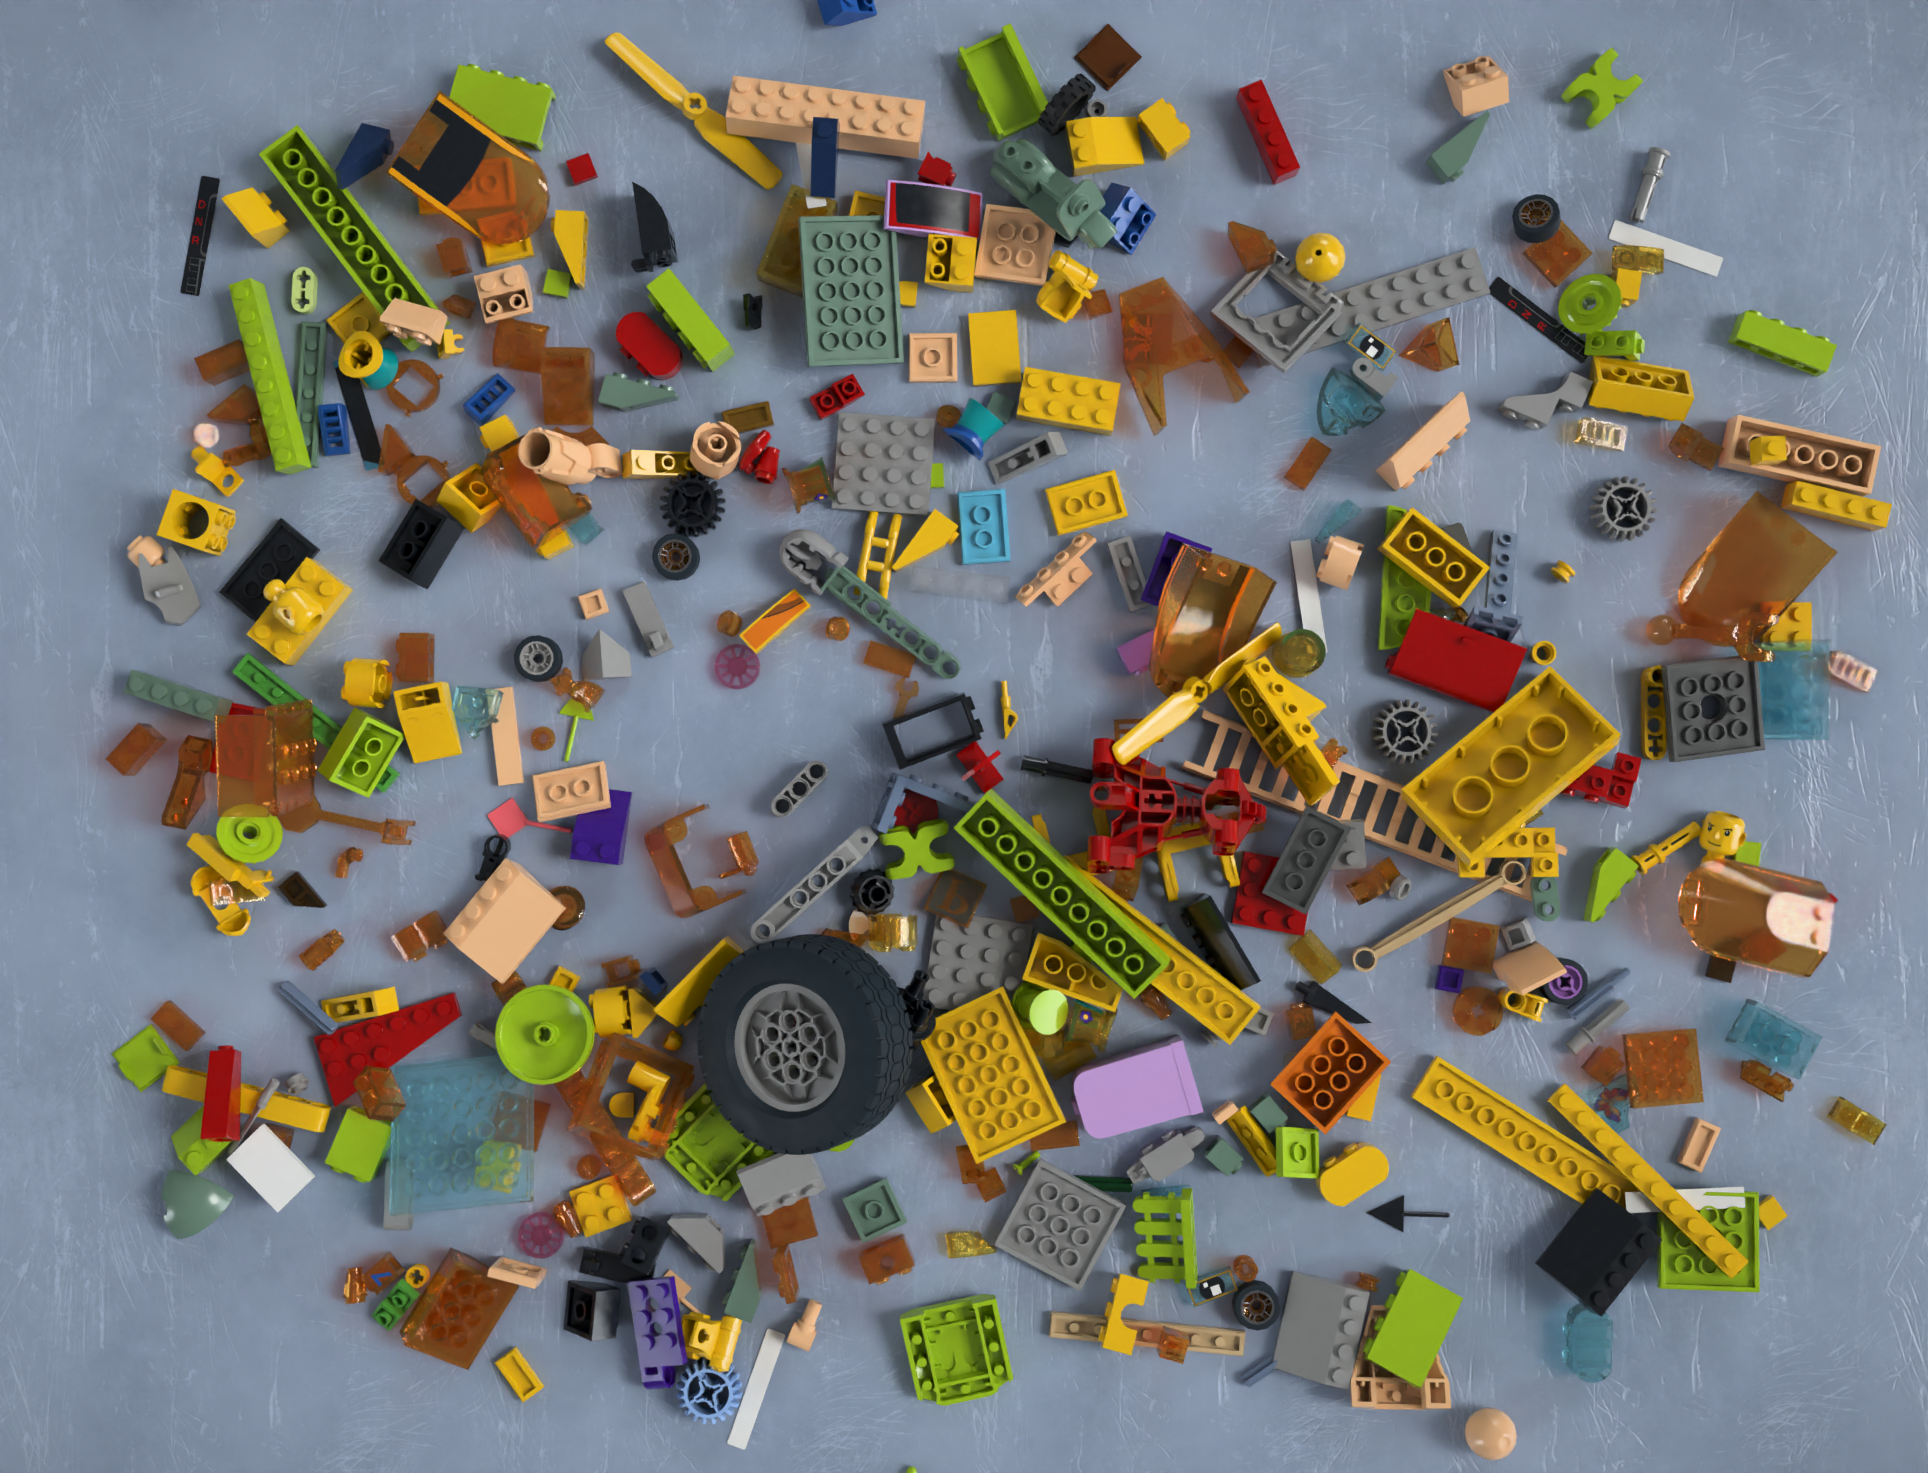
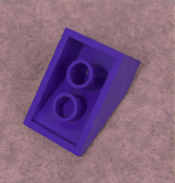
M1166 531L1140 600L1158 607L1160 606L1165 586L1183 546L1198 550L1188 573L1202 577L1213 548Z
M609 789L611 808L577 815L570 859L614 865L623 864L632 792Z

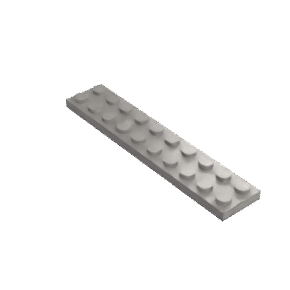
M1476 247L1333 293L1344 301L1343 306L1340 308L1342 313L1304 354L1350 340L1361 325L1372 333L1490 294L1491 292ZM1301 303L1254 319L1264 330H1268L1275 335V338L1283 345L1291 347L1298 340V336L1313 320L1316 321L1320 315L1305 303ZM1361 328L1354 338L1369 333ZM1255 352L1260 368L1272 365Z

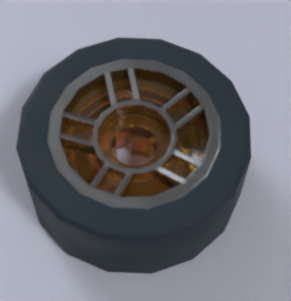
M1540 194L1527 196L1519 201L1512 215L1515 234L1521 240L1528 243H1540L1552 238L1559 230L1561 222L1560 210L1556 201L1549 196Z
M673 533L665 535L658 540L653 549L652 559L655 568L660 574L668 579L679 581L687 579L695 573L699 566L700 554L699 549L691 539L685 535ZM678 552L681 556L680 560L673 561L671 556Z
M1258 1280L1246 1281L1233 1294V1312L1239 1322L1246 1328L1257 1331L1267 1329L1279 1317V1298L1267 1283ZM1259 1301L1260 1308H1252V1303Z

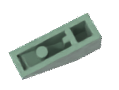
M1488 111L1437 149L1426 160V164L1442 184L1448 180L1454 182L1464 174L1462 169L1468 163L1490 116Z

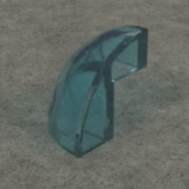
M1334 367L1326 376L1317 401L1319 428L1322 434L1330 436L1346 435L1348 429L1356 426L1365 428L1386 411L1381 402L1367 388L1351 376Z

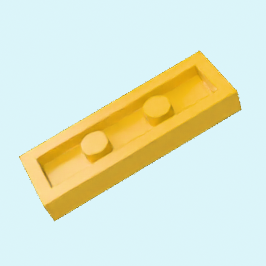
M1244 1105L1238 1108L1239 1110L1226 1120L1264 1175L1268 1177L1275 1174L1276 1148L1247 1107Z

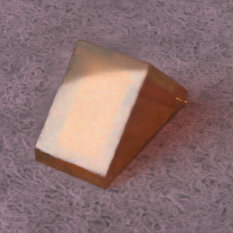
M385 424L378 472L390 476L415 458L416 454L395 427Z

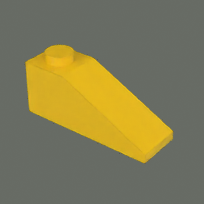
M555 210V218H551V231L554 232L576 285L579 289H585L589 218L585 211Z
M934 509L892 566V570L897 573L942 550L947 544L952 545L959 536V533L956 532L958 525Z
M395 986L321 1000L322 1010L336 1023L399 1011Z

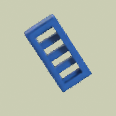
M497 373L463 404L464 411L479 426H483L515 392V388ZM496 384L505 391L503 394L494 387ZM491 392L493 395L497 397V399L494 400L488 395V393ZM482 399H484L487 403H489L490 406L486 407V406L481 402ZM476 406L483 411L481 414L474 409Z
M342 403L318 405L325 456L351 454L346 406ZM328 413H338V416L328 417ZM339 422L340 426L329 427V423ZM341 432V436L330 437V433ZM342 442L343 446L331 447V443Z

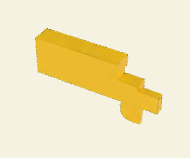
M193 833L186 845L229 882L238 881L246 889L254 892L259 898L268 897L270 891L261 883L274 880L271 870L252 871L241 861H234L232 857L225 855L224 850L219 847V842L210 834L201 835Z

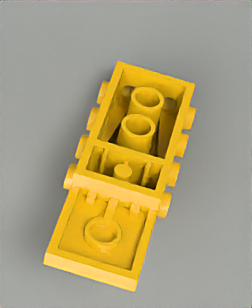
M1266 656L1258 660L1251 658L1242 665L1241 670L1236 672L1233 678L1224 686L1223 691L1275 769L1281 766L1284 767L1308 805L1311 806L1340 783L1334 770H1332L1321 751L1314 742L1319 738V735L1310 723L1327 706L1315 696L1278 674Z

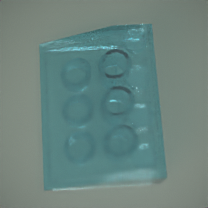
M1832 639L1751 642V653H1757L1764 739L1829 740L1831 737Z

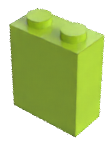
M356 1105L351 1106L345 1113L325 1164L330 1165V1169L335 1172H347L353 1175V1179L359 1182L366 1183L367 1181H372L378 1175L399 1123Z

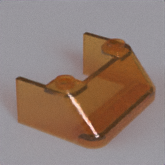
M709 804L698 806L649 829L644 837L645 845L673 910L681 918H690L747 893L744 888L718 899L715 890L710 886L703 885L692 889L673 844L682 841L688 832L685 819L710 809Z

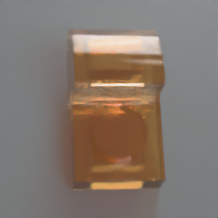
M1681 423L1668 445L1671 452L1683 461L1687 462L1689 460L1708 471L1712 470L1724 450L1723 447L1705 439L1703 433Z
M1387 857L1368 871L1361 873L1346 884L1358 905H1362L1390 889L1394 879L1401 874L1391 858Z

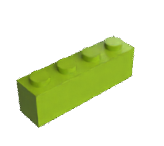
M1746 310L1737 316L1727 343L1816 377L1828 371L1837 347L1828 338L1807 334V331L1803 328H1791L1784 325L1785 323L1782 320L1765 318L1762 316V313L1755 310Z

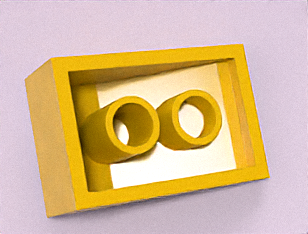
M1087 117L1066 121L1065 134L1073 177L1144 165L1136 117Z

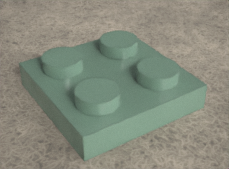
M887 1176L842 1198L862 1243L907 1223V1219Z

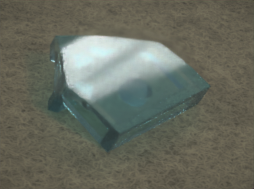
M457 685L452 710L471 738L476 739L480 736L479 732L491 723L496 724L499 722L496 716L504 694L500 690Z

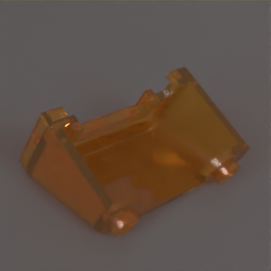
M523 435L487 454L481 468V475L531 548L536 550L584 518L593 508L590 499L585 494L582 495L580 492L573 494L567 485L545 478L541 474H535L532 469L522 464L518 455V449L521 439L525 436Z

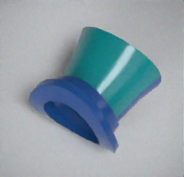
M969 398L957 424H954L952 428L945 427L943 431L980 461L983 457L982 448L984 443L1005 425L987 408L976 400Z

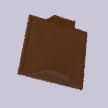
M1107 24L1074 58L1109 91L1142 56Z

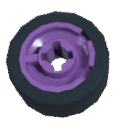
M1560 957L1557 959L1565 967L1567 973L1540 986L1539 990L1551 1002L1562 1005L1574 1004L1582 999L1587 991V973L1574 960ZM1560 977L1566 978V984L1563 986H1560Z

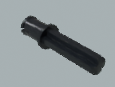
M1026 755L1023 756L1021 770L1040 773L1043 777L1050 775L1087 784L1092 782L1093 770L1048 761V758L1043 760Z

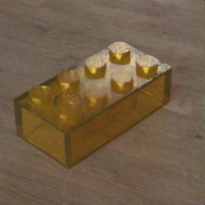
M791 184L756 275L760 282L803 298L798 218L836 216L839 209L837 201L822 197L813 198L826 199V206L807 208L805 195L810 196L811 191Z

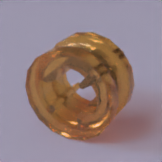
M1359 1272L1360 1280L1356 1282V1285L1366 1290L1377 1292L1376 1284L1380 1283L1381 1279L1368 1273Z

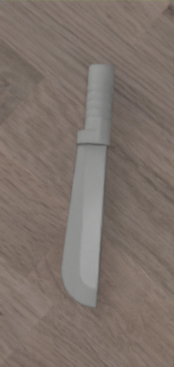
M271 1078L256 1101V1107L240 1130V1141L232 1142L228 1150L229 1155L236 1150L260 1110L265 1109L269 1099L280 1084L277 1079Z

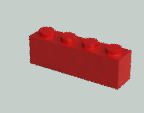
M1262 79L1240 88L1236 100L1273 184L1276 185L1295 177L1300 169V165Z

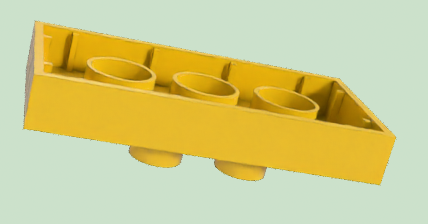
M1549 666L1402 788V799L1468 868H1471L1618 744L1621 734Z

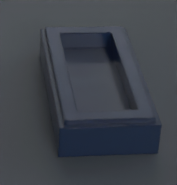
M655 967L639 976L654 996L668 987V983Z

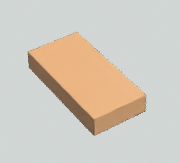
M1696 1117L1677 1162L1702 1173L1721 1128Z

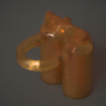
M748 831L727 838L726 840L737 868L718 875L719 878L724 879L744 871L746 876L755 875L754 873L758 871L756 866L759 864V860Z

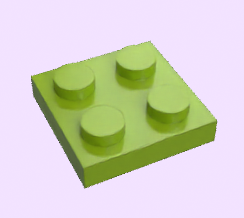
M1276 1127L1277 1177L1320 1179L1319 1129Z

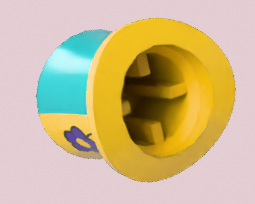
M358 331L352 334L343 345L338 365L340 371L346 376L360 378L366 387L377 390L386 387L394 379L398 370V358L393 350L381 347L380 342L371 333Z

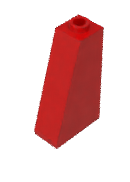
M218 1046V1050H213L209 1053L201 1126L202 1140L211 1142L240 1141L242 1052L234 1049V1046Z

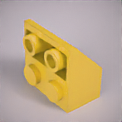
M929 234L925 283L948 291L973 293L977 238Z

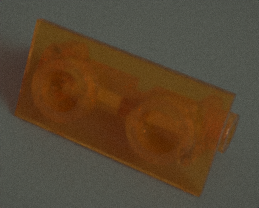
M1757 1059L1742 1060L1740 1079L1780 1102H1784L1785 1091L1790 1092L1794 1086L1791 1079L1778 1072L1769 1075L1772 1069Z

